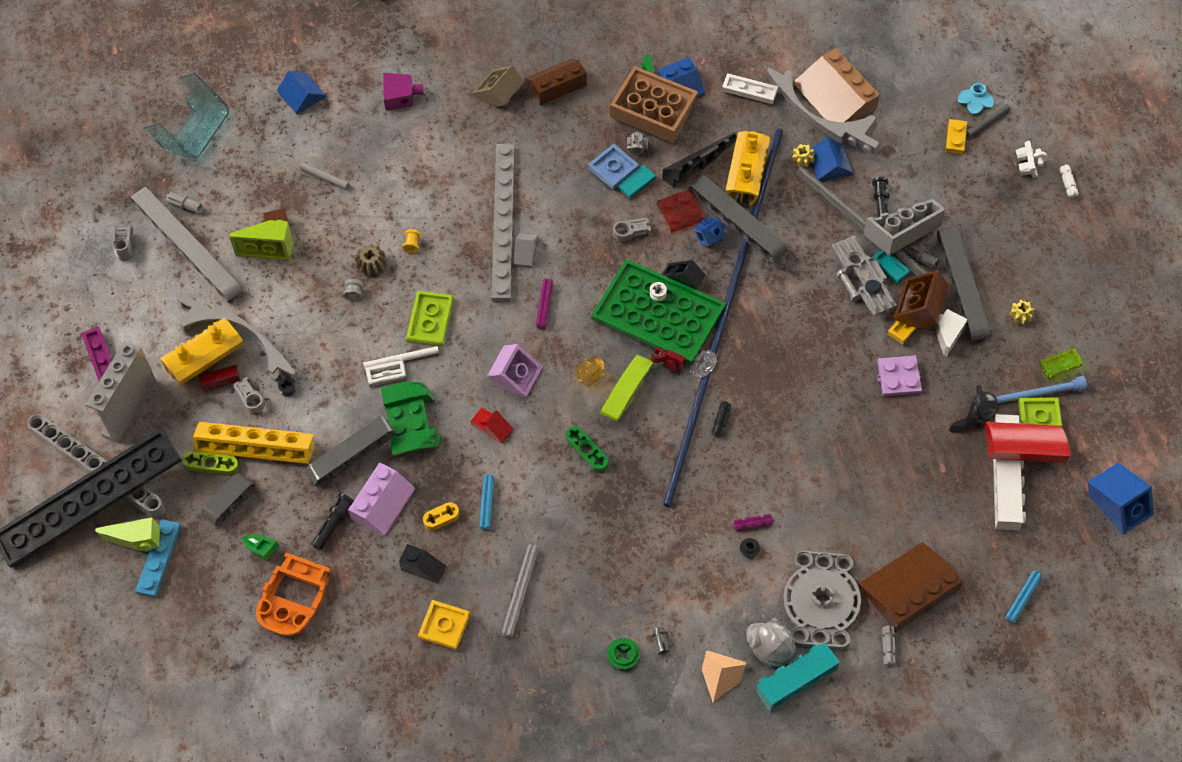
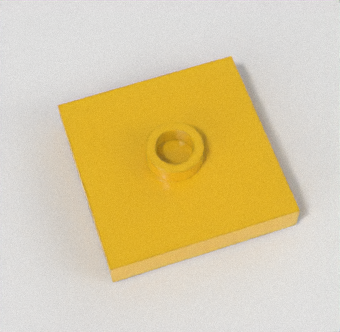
M432 600L419 631L418 639L457 651L471 615L470 611Z

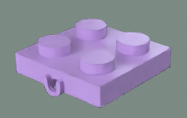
M916 355L878 358L879 374L877 378L878 382L881 383L883 397L921 393V376L918 370Z

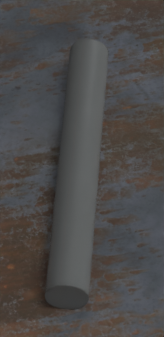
M1008 104L1004 105L966 131L967 136L972 137L1010 111V106Z

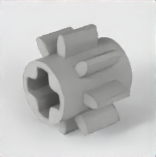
M640 132L633 133L631 137H627V150L631 149V153L635 155L643 154L644 150H648V137L645 138L644 134Z

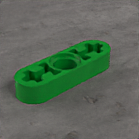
M577 426L568 428L566 431V441L594 472L602 473L608 468L607 456L581 428ZM571 434H578V440L575 437L571 438ZM584 446H590L593 450L590 453H583L581 449ZM595 455H596V459H597L599 462L603 461V465H602V466H601L600 464H597V465H596V460H595V458H594Z

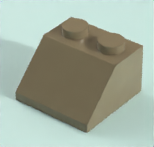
M512 66L492 70L472 94L493 107L506 106L511 101L512 95L520 91V86L525 81Z

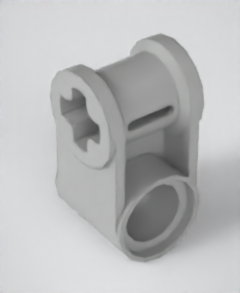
M132 225L124 228L112 227V246L116 257L121 261L129 260L133 255L134 231Z

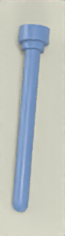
M1084 376L1075 377L1069 383L996 396L998 404L1016 401L1019 398H1032L1068 390L1083 392L1087 391V382Z

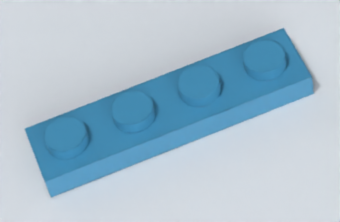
M161 519L159 524V548L151 549L135 590L138 595L152 598L157 597L182 527L180 523Z

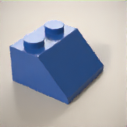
M690 57L658 69V76L698 91L696 98L705 95L698 70Z

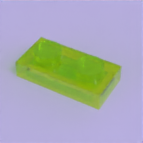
M1074 347L1042 359L1039 362L1047 379L1081 367L1083 364Z

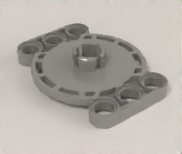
M800 551L796 554L794 561L795 567L798 570L789 578L783 595L787 616L796 625L791 630L793 637L796 632H802L805 635L803 641H797L794 638L795 646L812 648L817 644L822 645L826 642L831 650H845L850 642V636L845 630L856 620L861 605L859 588L849 574L852 571L853 560L849 555ZM806 557L809 560V564L801 565L798 559ZM820 559H827L829 566L821 567L818 561ZM845 560L850 566L847 569H842L838 563ZM797 576L798 580L795 582L794 586H790L791 582ZM849 581L855 589V591L853 592L850 585L848 584ZM787 591L791 593L790 602H787ZM825 595L829 600L824 603V606H820L821 601L817 600L816 596ZM856 597H857V608L853 607L854 598H856ZM850 614H854L853 618L847 622ZM822 634L826 640L823 643H818L815 641L814 636ZM835 637H845L846 643L843 645L837 644Z

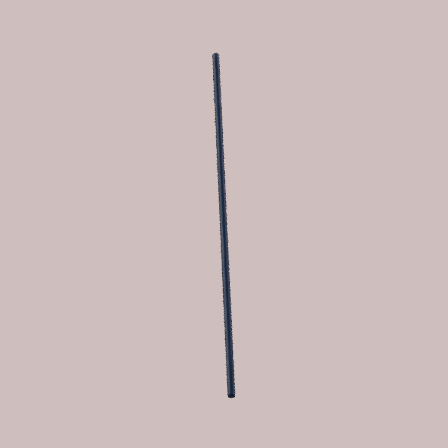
M780 128L776 129L760 182L759 195L751 212V215L756 219L783 134V130ZM744 239L724 301L726 306L717 324L663 503L668 508L671 507L748 251L749 243Z

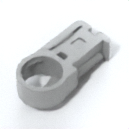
M647 218L619 221L614 224L612 235L617 241H626L636 236L646 234L650 236L651 227L648 226L649 221ZM624 228L627 232L618 234L616 229Z
M249 378L242 379L243 382L241 383L236 382L233 385L234 389L245 405L246 410L252 414L261 412L265 406L264 400L258 391L254 390ZM254 400H260L261 402L256 405Z

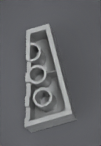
M931 199L914 204L909 209H897V212L892 214L883 213L875 219L869 217L866 219L863 235L885 253L891 255L942 226L946 209Z

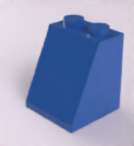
M1119 462L1088 481L1089 496L1122 534H1125L1154 515L1152 486Z

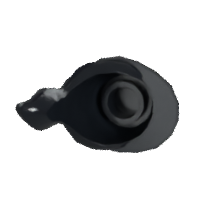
M977 385V397L971 402L967 417L954 422L949 427V431L963 430L970 425H979L992 419L999 410L997 398L992 393L983 391L981 385Z

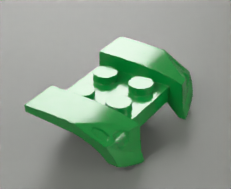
M411 381L381 387L388 422L395 431V436L390 439L393 456L440 447L442 435L435 428L430 429L425 402H435L428 387L422 382Z

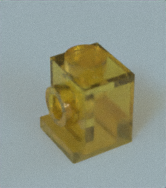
M594 355L590 359H585L580 367L578 365L574 367L575 377L589 388L604 375V362L601 358Z

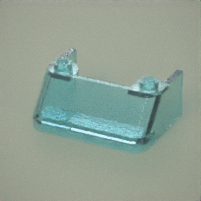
M196 73L180 76L178 79L190 90L186 102L193 111L178 134L175 136L160 123L143 128L162 148L188 159L198 158L229 114L228 105Z

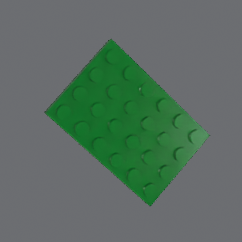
M626 259L592 313L591 319L655 349L659 347L665 352L670 349L685 356V362L692 365L720 318L726 303ZM661 282L666 286L667 294L664 300L654 301L650 297V287L653 283ZM657 289V292L655 291L656 294L661 292L660 289Z

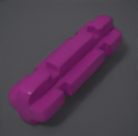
M764 514L763 517L760 515L746 517L745 520H742V518L734 520L736 531H741L743 528L747 530L773 524L771 514Z

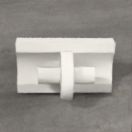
M1030 141L1025 142V147L1016 150L1018 161L1028 159V162L1019 164L1021 176L1032 174L1033 178H1037L1036 164L1039 167L1043 166V162L1048 159L1046 152H1041V149H1036V153H1033Z

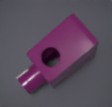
M383 73L385 110L412 106L414 104L413 95H424L423 84L413 85L410 74Z

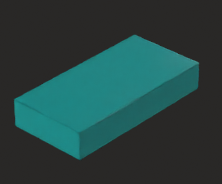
M642 165L617 185V189L628 199H631L656 179V175L645 165Z
M880 250L872 257L876 259L884 274L896 285L910 275L911 271L892 254L888 255L883 250Z

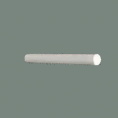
M438 346L364 362V369L400 360L408 361L439 354Z

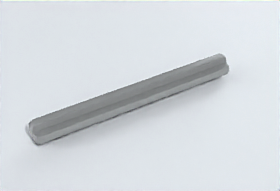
M529 544L502 630L504 637L512 638L538 554V546Z

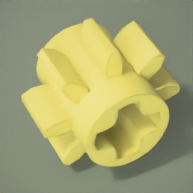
M800 144L797 149H793V162L797 161L798 166L808 167L810 162H814L813 156L815 152L814 149L810 150L809 144L807 146Z
M1020 300L1018 304L1013 303L1010 316H1013L1014 322L1024 325L1027 320L1031 322L1035 309L1031 308L1030 302L1027 303Z

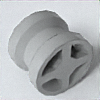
M357 279L346 280L344 284L346 290L343 292V297L349 301H359L362 298L361 290L363 289V283Z

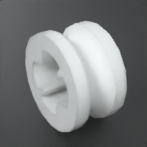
M661 282L653 283L650 287V297L654 301L664 300L667 294L666 286ZM657 289L661 290L659 294L655 293V291L657 292Z

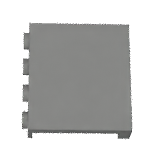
M126 341L122 343L85 406L97 410L104 424V428L100 433L101 436L116 443L121 441L156 382L142 348Z

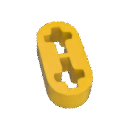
M449 502L428 511L423 516L425 528L429 531H435L455 522L459 518L458 506ZM449 509L453 511V515L451 516L450 514H447V510ZM429 518H433L436 523L432 524L429 522Z

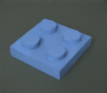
M612 144L588 164V169L613 190L621 181L639 168V164L615 144Z

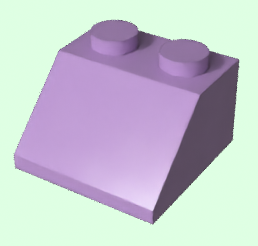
M518 344L503 346L487 377L498 387L519 396L527 397L543 366Z

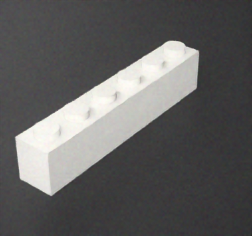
M995 414L993 422L1019 423V416ZM993 459L995 529L1019 531L1022 524H1025L1026 513L1022 512V506L1025 505V494H1022L1025 479L1024 476H1021L1024 461Z

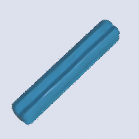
M487 474L483 476L479 523L481 530H489L491 525L494 476Z
M1032 571L1006 614L1005 619L1011 623L1016 622L1042 578L1041 573Z

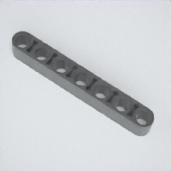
M701 175L688 185L690 193L770 262H775L788 251L786 244L705 175Z
M954 227L937 230L938 245L960 315L968 319L965 326L968 340L988 339L990 337L989 325L958 229Z

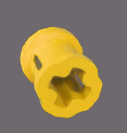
M408 229L405 231L406 239L402 249L407 253L414 254L419 250L418 240L421 238V233L417 230Z

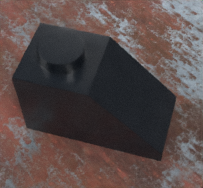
M693 260L668 263L662 275L693 289H698L702 285V280L706 275Z
M409 544L406 545L399 560L401 571L436 584L439 583L446 568L445 564L427 551Z

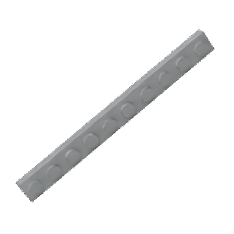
M496 144L492 302H511L514 144Z

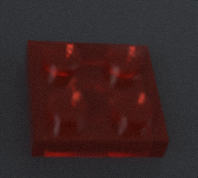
M690 189L656 201V206L670 233L698 224L705 218Z

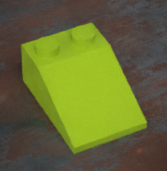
M269 220L229 234L235 256L290 260L294 241L289 224L286 221Z

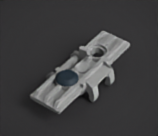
M856 236L832 244L833 250L844 267L836 275L843 281L853 302L863 299L873 316L897 307L885 286L887 284V277L876 259L870 258L865 253ZM857 257L860 259V263L854 264L850 259ZM849 275H852L854 278L858 277L861 281L862 286L859 287L858 292L848 277Z

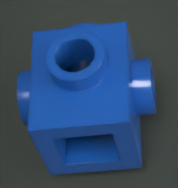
M706 217L701 220V224L693 228L701 245L710 246L711 244H717L726 235L724 224L716 218Z

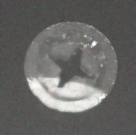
M707 350L706 352L702 351L700 355H696V359L690 366L691 373L696 378H702L711 373L717 363L716 354Z

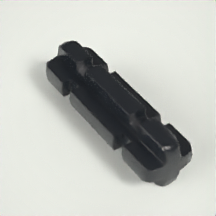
M727 401L720 403V411L717 413L712 435L716 437L723 436V427L726 426L731 403Z

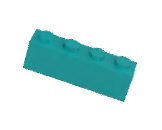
M826 642L822 645L817 644L809 650L808 654L804 656L799 655L794 658L787 667L785 665L779 667L771 677L765 676L760 679L756 693L771 712L838 670L840 662Z

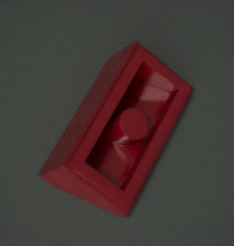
M236 364L199 375L203 392L241 381Z

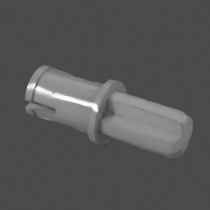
M172 192L167 194L166 201L179 206L182 210L187 209L197 214L202 210L203 204L189 199L188 196L183 197Z

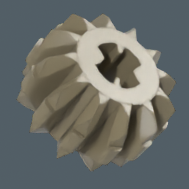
M372 244L369 247L363 245V250L358 249L357 255L354 257L356 268L360 269L362 274L367 272L369 276L372 272L378 274V270H383V265L386 264L385 252L379 246L374 247Z

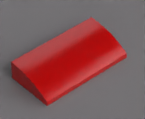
M1001 422L985 423L989 459L1065 463L1071 457L1067 437L1062 426Z

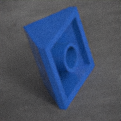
M288 71L277 89L278 94L296 115L326 97L309 75L304 72Z
M826 137L811 148L815 152L813 156L814 162H811L816 178L820 181L853 175L845 149L840 142Z

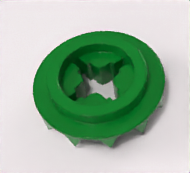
M616 639L608 647L607 658L610 664L618 670H627L634 667L639 661V647L631 639ZM619 650L622 652L629 651L627 653L628 659L624 657L618 659L620 656Z

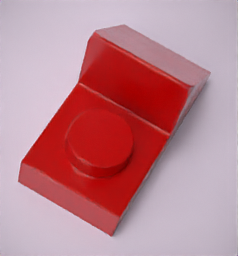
M481 407L470 421L472 426L501 444L513 431V427L497 410L492 414Z

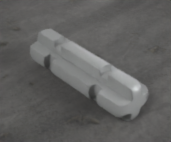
M889 625L882 628V636H884L882 638L883 654H885L883 656L884 665L892 666L896 664V656L894 655L895 637H893L895 630L893 626Z

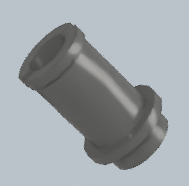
M664 627L653 629L651 636L655 640L657 654L661 655L662 652L663 654L670 652L666 638L667 631Z

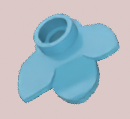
M975 83L969 90H964L959 94L957 102L967 104L968 111L975 115L980 113L983 107L992 108L994 100L987 93V89L982 83Z

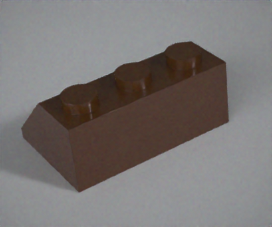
M568 59L524 78V81L539 105H543L587 86V72L579 60Z
M935 270L906 279L893 318L920 329L936 325L949 287L941 273Z

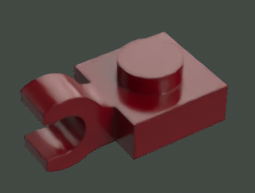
M656 347L655 354L657 355L651 354L650 360L654 363L664 362V367L681 374L686 357L670 349L665 352L662 348Z

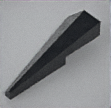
M734 132L664 168L662 180L671 187H674L697 166L702 170L705 169L737 140L738 133Z

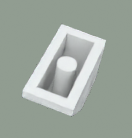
M948 309L944 315L940 314L936 324L938 325L936 335L943 355L946 357L964 331L968 320Z

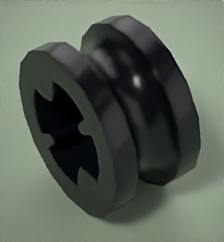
M285 377L278 382L281 395L289 397L296 392V385L292 378ZM289 384L290 386L285 390L286 385Z

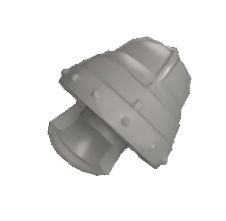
M773 618L769 623H754L747 628L746 637L750 644L749 647L761 662L769 667H781L791 662L790 660L796 653L795 640L791 631L784 623H780L778 619Z

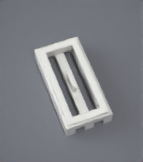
M403 360L365 368L369 387L407 379ZM399 367L401 368V369L389 371L390 369L399 368ZM383 371L382 373L371 375V373Z

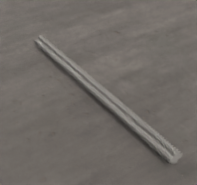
M800 166L796 172L797 176L864 231L865 218L858 214L855 209L853 210L850 205H846L845 201H841L840 197L836 196L837 194L828 189L811 172ZM901 249L892 254L915 275L918 276L928 272V270L920 268L921 265L916 260L910 259L911 256L907 255L904 250L902 251Z

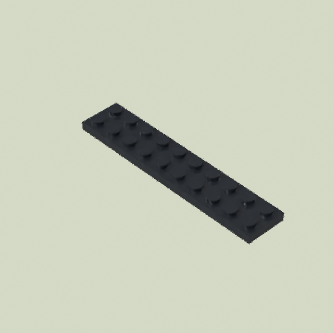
M160 428L0 528V552L10 568L16 566L180 463L182 459L166 431Z

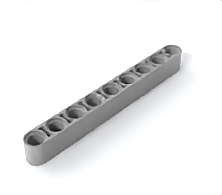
M146 187L130 197L134 206L226 302L242 292L238 282Z
M36 414L29 418L28 427L37 439L87 474L96 469L93 468L95 465L101 466L107 462V460L45 417ZM144 486L123 498L150 518L159 519L165 514V507L159 496ZM158 505L157 508L151 509L153 506Z

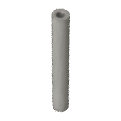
M302 162L299 168L344 189L349 187V183L306 163Z

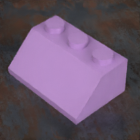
M379 462L348 509L350 518L385 537L412 496L415 487L396 470Z

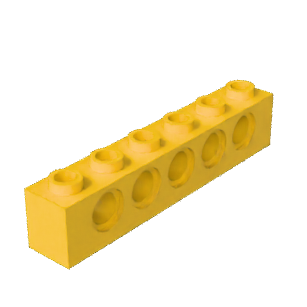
M199 422L193 435L194 451L309 464L314 451V436L309 433Z

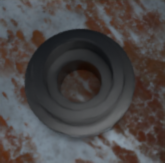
M747 538L740 544V552L747 558L755 557L760 551V545L755 539ZM752 545L753 549H748L746 546Z

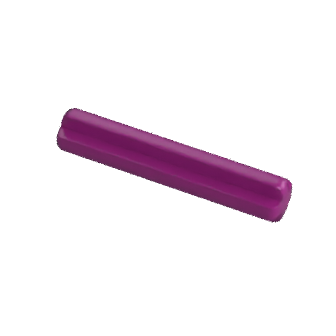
M543 279L536 320V328L545 329L547 325L553 287L552 279Z

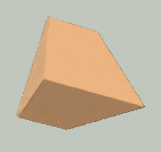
M706 651L702 672L713 703L742 681L747 662Z

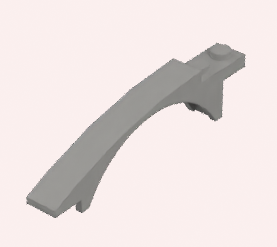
M771 68L767 69L769 79L774 86L778 87L780 94L801 116L819 131L840 142L842 145L847 140L851 145L861 147L867 154L872 153L877 156L880 153V142L870 138L878 126L875 116L871 115L851 122H834L822 119L809 112L797 99L794 93V79L792 78L791 71L787 70L782 75Z
M179 295L177 301L180 308L188 312L179 323L183 334L188 336L192 333L208 329V326L211 327L213 322H218L225 318L236 331L250 336L264 349L268 357V371L271 373L272 380L277 381L282 376L284 378H292L295 384L298 382L296 373L288 361L262 334L243 319L218 304L211 308L208 304L197 302L192 296Z

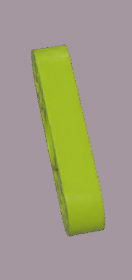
M189 451L182 457L183 465L189 471L231 476L239 470L237 459L230 455ZM192 458H194L195 461H193L192 464H189L188 461H191ZM210 459L216 461L213 467L205 466L206 462ZM232 462L233 466H230V469H227L226 465H229Z

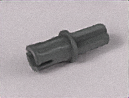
M911 244L904 247V252L916 259L918 263L925 264L933 270L937 268L940 259L926 253V250H920Z

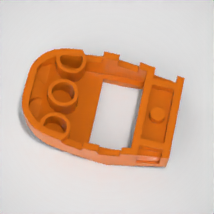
M285 553V561L281 567L277 566L269 582H266L262 589V598L258 601L256 608V618L260 625L268 631L283 636H294L302 633L307 628L321 606L331 572L328 567ZM284 575L319 587L311 608L275 595Z

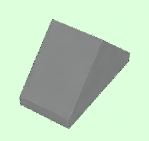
M518 234L515 240L514 266L532 268L538 235Z

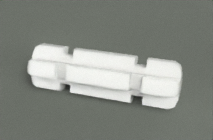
M1069 165L1061 166L1060 172L1067 189V195L1070 198L1077 197L1079 193L1076 189L1073 174H1071V168Z

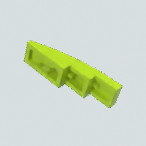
M636 355L609 395L600 414L618 421L633 402L636 392L643 385L644 378L653 368L654 362Z

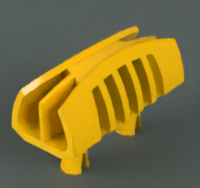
M754 131L738 132L726 186V194L732 199L736 197L737 193H741L740 203L743 201L744 194H749L750 206L756 202L770 142L769 136Z
M223 318L218 322H213L211 327L208 326V330L205 329L203 333L196 335L192 340H188L186 344L180 343L179 348L176 346L175 350L164 355L160 360L166 372H170L172 379L176 378L177 386L180 387L241 348L244 343L232 325Z

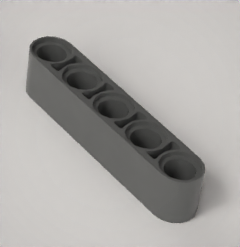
M378 417L308 465L306 472L314 485L321 487L395 436V431L386 417Z

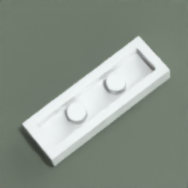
M727 73L722 91L773 104L778 87Z

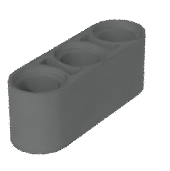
M241 473L235 474L204 505L201 515L215 526H220L252 494L255 484Z

